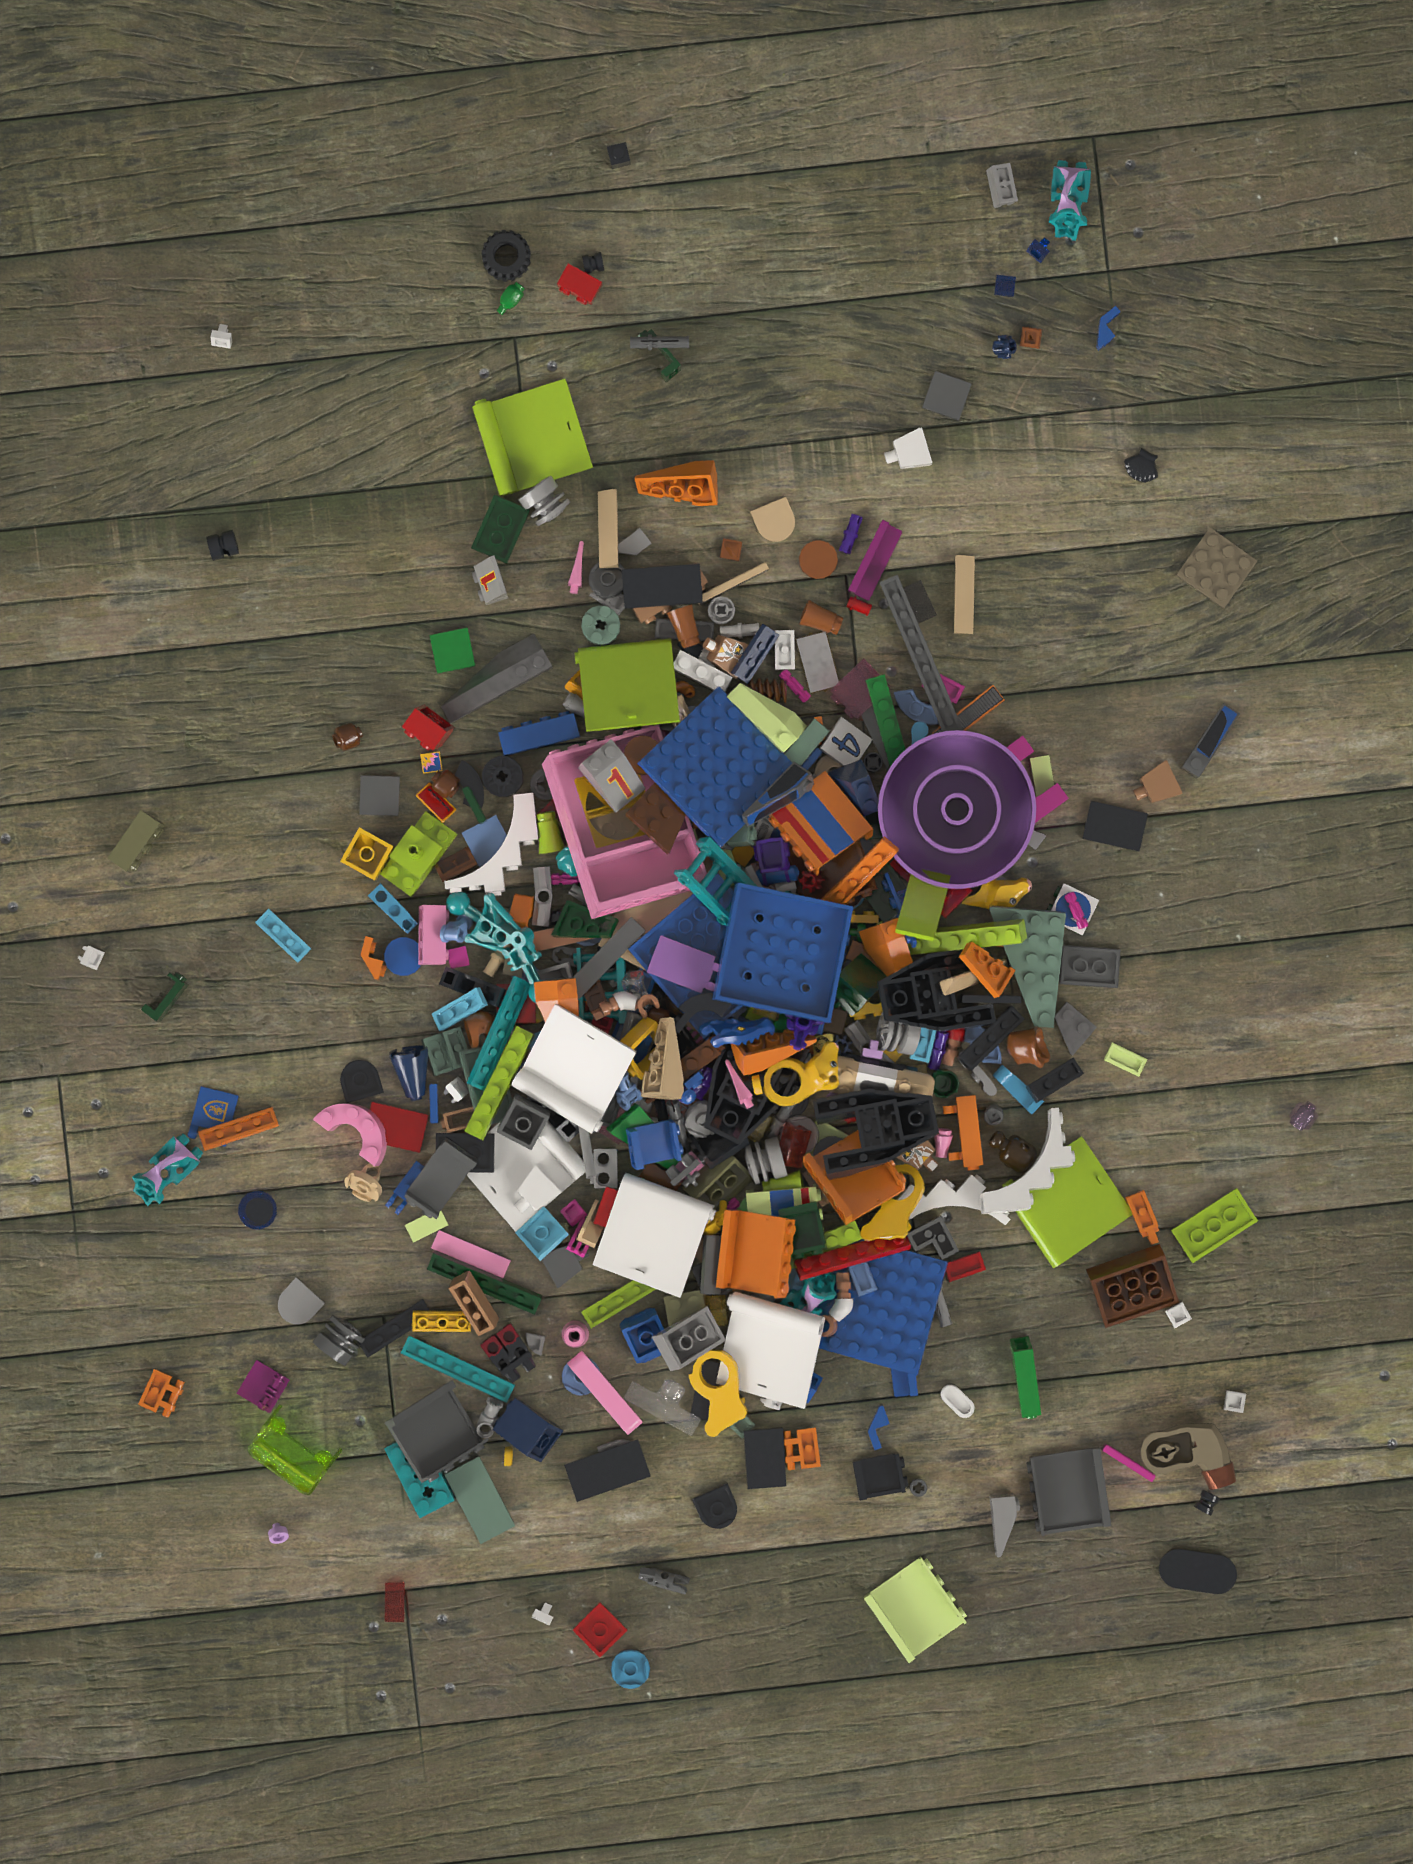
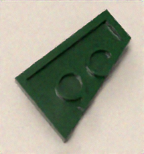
M567 900L551 936L556 938H611L619 920L610 915L591 919L588 907Z

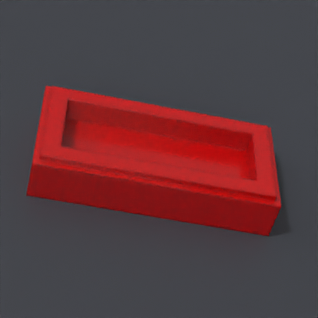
M980 1251L949 1261L946 1269L948 1281L952 1282L986 1270Z

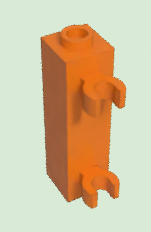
M976 1095L955 1097L956 1105L943 1106V1114L957 1113L961 1152L948 1153L949 1161L962 1160L963 1167H967L968 1171L978 1170L979 1166L983 1165Z

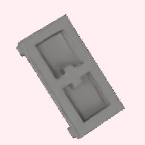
M1011 164L993 165L988 168L986 172L994 208L1005 204L1008 206L1017 202L1018 198Z

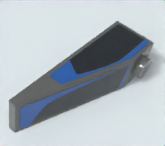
M1223 703L1181 766V769L1196 779L1199 778L1240 713Z
M793 762L742 814L745 826L753 825L809 792L814 785L812 774L796 762Z

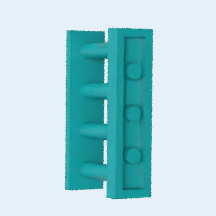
M710 837L699 838L696 842V845L700 848L698 856L687 870H675L674 874L678 877V881L682 885L687 886L717 917V921L720 924L727 926L732 902L725 910L718 903L732 883L757 885ZM709 857L713 861V866L699 883L692 875L705 858ZM721 870L726 875V879L712 896L706 890V887L718 871Z
M576 948L577 953H573L574 965H577V972H579L583 967V962H588L595 954H582V949ZM622 958L616 961V970L606 972L600 978V981L614 980V982H617V989H614V992H605L607 1000L613 997L612 994L620 991L627 992L626 960ZM583 995L579 999V1017L585 1021L593 1020L591 1012L585 1013L586 999ZM628 1010L610 1011L611 1014L607 1015V1017L616 1019L620 1025H624Z

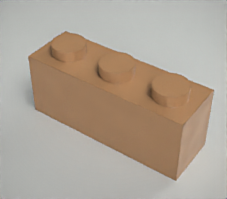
M470 1270L453 1278L449 1290L477 1335L480 1336L494 1329L499 1317Z

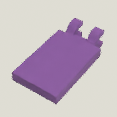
M660 936L647 973L702 993L703 988L714 992L715 983L709 981L713 971L718 972L719 964L714 962L715 956Z

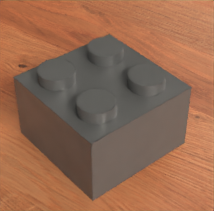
M516 1093L498 1126L497 1133L532 1150L550 1117L551 1111Z

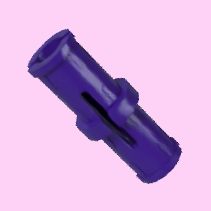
M851 514L847 529L843 532L844 537L839 549L840 552L851 554L855 539L858 538L857 533L863 517Z
M936 1031L928 1068L930 1067L933 1070L940 1069L943 1054L946 1053L945 1046L949 1032Z

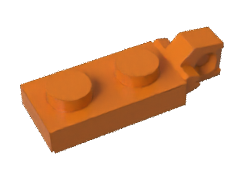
M1142 1190L1125 1197L1142 1237L1147 1236L1150 1245L1158 1243L1159 1240L1156 1232L1159 1231V1225L1145 1191Z

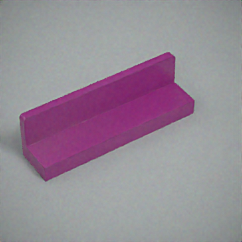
M882 519L848 592L867 601L870 600L902 534L901 530L889 525V522Z

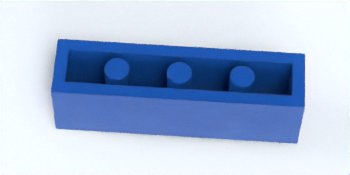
M569 711L558 714L559 717L551 719V716L540 718V722L533 724L532 721L520 723L521 727L514 729L513 725L501 728L502 732H498L504 756L579 738L580 735L574 713L570 714Z

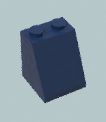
M861 759L827 772L862 816L878 811L879 800Z
M517 1398L508 1403L506 1411L496 1420L495 1427L492 1429L523 1454L539 1462H542L563 1432L557 1425Z

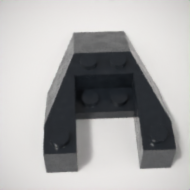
M962 950L927 954L877 982L884 1021L936 1031H951L987 1026L996 1023L993 1003L957 1009L955 994L951 993L946 996L943 994L939 982L951 978L950 972L969 969L959 958Z
M741 1015L737 1019L738 1021H750ZM724 1044L725 1049L722 1050L721 1055L718 1056L713 1066L704 1128L740 1145L779 1105L771 1102L764 1094V1076L767 1071L763 1070L751 1075H743L736 1065L731 1044ZM805 1048L789 1057L805 1063L810 1050ZM725 1060L730 1061L742 1082L752 1093L753 1099L751 1101L754 1106L747 1109L744 1103L740 1104ZM790 1068L778 1069L776 1074L772 1075L770 1079L771 1087L775 1093L780 1096H787L798 1076L797 1072ZM752 1076H760L763 1094L756 1095L754 1093Z
M870 1088L812 1100L817 1125L856 1117L861 1148L823 1155L826 1174L829 1180L847 1177L883 1165L939 1134L931 1095L896 1093L895 1091H879Z

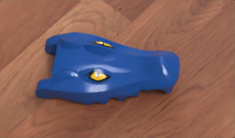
M767 1017L750 1021L727 1019L712 1020L704 1023L699 1031L703 1035H708L713 1031L716 1036L711 1039L710 1043L713 1047L718 1048L723 1044L739 1046L743 1043L746 1045L748 1040L750 1043H753L754 1039L759 1040L761 1034L765 1035V1033L770 1032L773 1035L775 1026Z

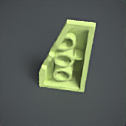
M741 683L727 696L781 753H784L807 727L795 712Z

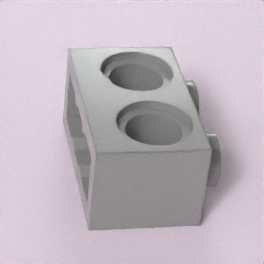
M617 1148L593 1149L594 1153L592 1154L596 1177L590 1179V1184H594V1188H606V1186L618 1188ZM599 1154H608L609 1162L601 1164L598 1161ZM605 1172L609 1175L608 1183L602 1184L599 1182L598 1176L600 1173Z

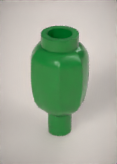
M518 282L509 285L500 298L501 305L496 311L503 315L507 309L514 308L523 298L525 288Z

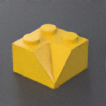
M359 827L340 862L376 881L395 847Z

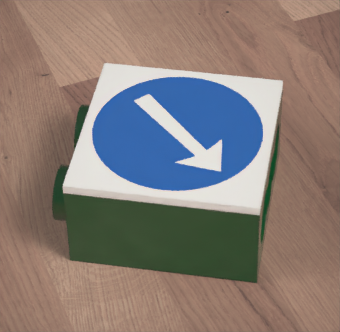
M1062 884L1061 887L1057 886L1053 894L1056 899L1053 905L1049 903L1046 910L1066 912L1065 929L1082 936L1086 927L1078 929L1077 920H1074L1065 895L1070 892L1075 893L1076 901L1079 902L1085 915L1083 917L1084 919L1086 918L1088 923L1099 900L1069 885Z

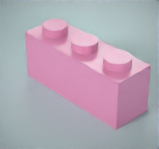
M446 905L419 906L418 965H444L448 961L449 951L446 949V943L442 942L440 938V929L449 920V912L446 910Z

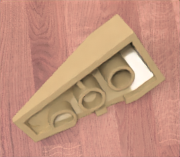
M660 1018L654 1038L656 1047L653 1054L650 1053L648 1059L651 1061L649 1071L644 1073L641 1097L669 1100L681 1099L684 1092V1078L674 1018Z

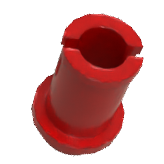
M850 596L846 607L850 608V611L855 610L868 616L872 604L856 599V596Z

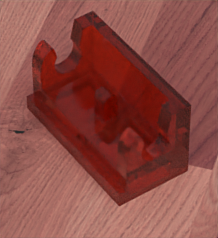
M785 1122L779 1143L785 1166L802 1168L803 1156L806 1154L812 1133L811 1130L799 1124L797 1127L792 1123Z

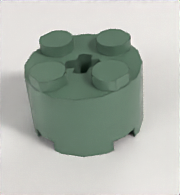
M599 605L592 607L585 613L582 618L581 627L585 638L590 643L602 646L609 645L617 639L621 624L618 615L613 609ZM599 621L607 624L602 631L600 628L596 629L595 627Z

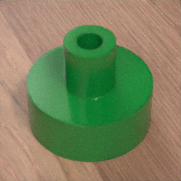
M857 923V928H850L849 935L857 936V942H862L858 931L864 930L866 923Z

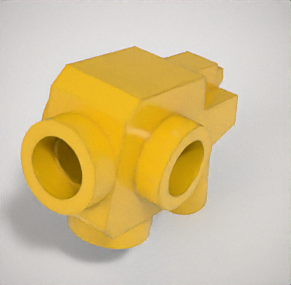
M721 1200L719 1202V1211L715 1213L713 1221H708L703 1235H713L721 1230L724 1210H727V1201Z

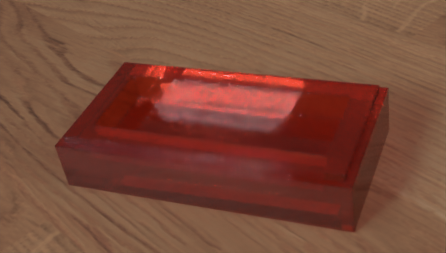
M385 1582V1622H405V1582Z

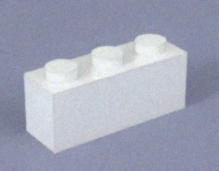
M680 650L674 661V671L713 691L719 686L726 692L732 680L731 676Z

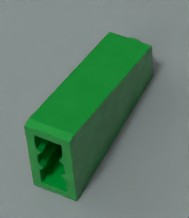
M634 1103L628 1111L620 1115L606 1130L628 1144L627 1128L654 1122L638 1104ZM673 1158L657 1163L669 1169L673 1164L676 1166L680 1161Z
M1029 1336L1010 1339L1021 1416L1022 1418L1033 1419L1041 1415L1033 1348Z

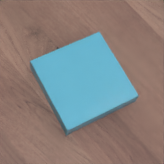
M542 1207L515 1232L540 1261L569 1235L545 1207Z

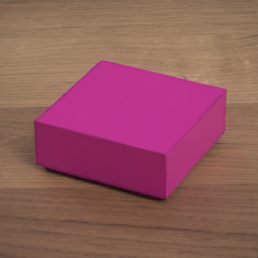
M466 946L448 950L450 968L455 969L470 965Z
M575 1199L560 1211L572 1227L588 1215Z

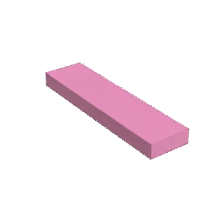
M440 1230L431 1247L434 1250L501 1278H504L511 1261Z

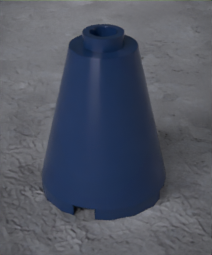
M423 1045L402 1047L403 1050L401 1052H397V1049L390 1051V1060L406 1098H410L411 1101L422 1099L426 1091L428 1047L424 1048Z

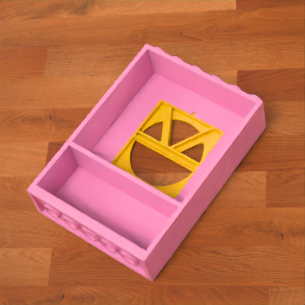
M659 725L642 726L641 730L637 731L629 729L624 731L623 735L616 736V734H611L604 737L605 740L601 741L593 739L580 747L579 744H575L562 752L560 749L549 752V755L542 763L591 919L691 891L687 886L682 885L674 874L675 870H687L700 853L689 817L685 816L671 852L668 855L641 830L632 837L622 840L607 838L592 826L589 819L614 813V811L578 769L585 759L610 739L613 740L623 753L627 743L634 737L648 736L659 743L663 740ZM637 774L646 788L641 792L643 795L654 781L648 774ZM588 792H591L605 806L587 811L586 798ZM641 796L635 797L619 811L631 808ZM703 862L692 875L699 883L707 874Z

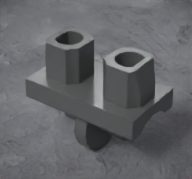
M686 1153L681 1157V1162L686 1167L681 1173L674 1164L666 1171L673 1186L679 1183L685 1176L687 1179L682 1183L685 1187L691 1183L695 1187L698 1185L695 1179L700 1176L699 1172L695 1171L692 1175L689 1173L701 1162Z

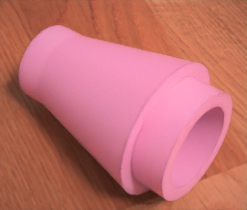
M938 1128L939 1134L934 1136L936 1157L947 1158L953 1138L952 1130Z

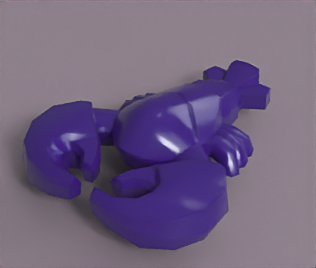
M785 1015L788 1018V1030L794 1031L795 1039L790 1040V1045L793 1046V1049L799 1051L807 1046L804 1042L807 1034L815 1035L819 1028L818 1024H824V1022Z

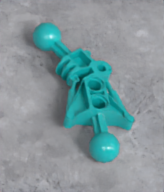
M451 893L446 900L447 910L453 915L464 914L477 923L472 933L465 936L464 941L493 951L498 950L502 952L505 959L510 958L507 964H513V967L510 969L511 971L523 968L530 983L528 990L529 998L532 1002L536 1003L534 982L544 980L540 979L532 963L542 956L540 952L535 950L533 931L528 927L520 928L513 921L514 918L496 900L493 893L484 896V909L482 912L470 905L471 902L466 893ZM510 943L515 947L512 950L509 947L503 948Z

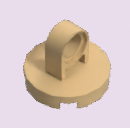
M369 1163L362 1171H350L344 1180L345 1186L347 1188L350 1186L353 1190L352 1194L363 1201L370 1202L372 1199L377 1201L382 1193V1187L378 1183L381 1173L380 1167ZM374 1170L377 1175L372 1177L366 1172Z

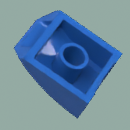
M646 1308L635 1315L625 1318L619 1324L636 1363H646L661 1356L652 1336L664 1330L655 1308Z

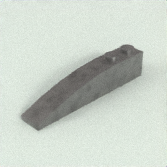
M535 634L498 653L441 706L450 724L553 668Z

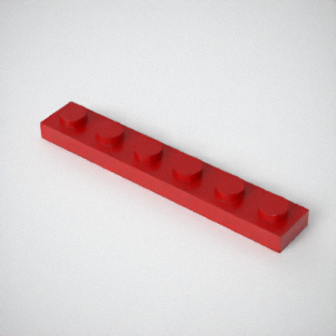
M907 1236L892 1240H865L823 1252L820 1255L795 1260L794 1268L801 1281L911 1249V1244Z

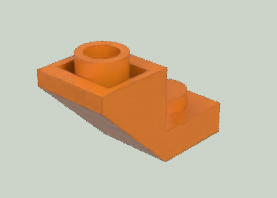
M514 895L509 914L520 928L528 927V921L533 916L534 896Z
M365 936L361 957L374 979L380 980V976L384 977L387 966L384 965L382 960L370 958V954L375 952L377 943L374 942V938Z

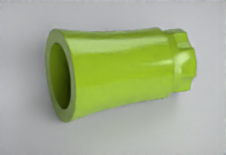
M555 811L536 814L539 854L563 850L565 845L561 837Z
M797 1170L787 1174L788 1176L778 1179L770 1178L766 1182L765 1180L762 1181L763 1191L803 1188L804 1183L801 1171Z

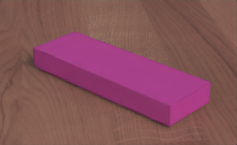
M1104 1444L1101 1448L1102 1451L1149 1481L1153 1482L1155 1479V1474L1110 1445Z

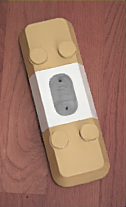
M841 1052V1056H838L839 1085L836 1089L823 1091L839 1095L871 1088L879 1091L888 1090L895 1091L896 1093L932 1096L935 1080L929 1074L917 1072L918 1068Z

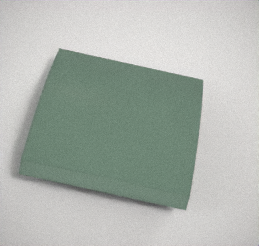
M461 1027L421 1040L423 1047H428V1062L433 1076L462 1067L459 1052L468 1050Z

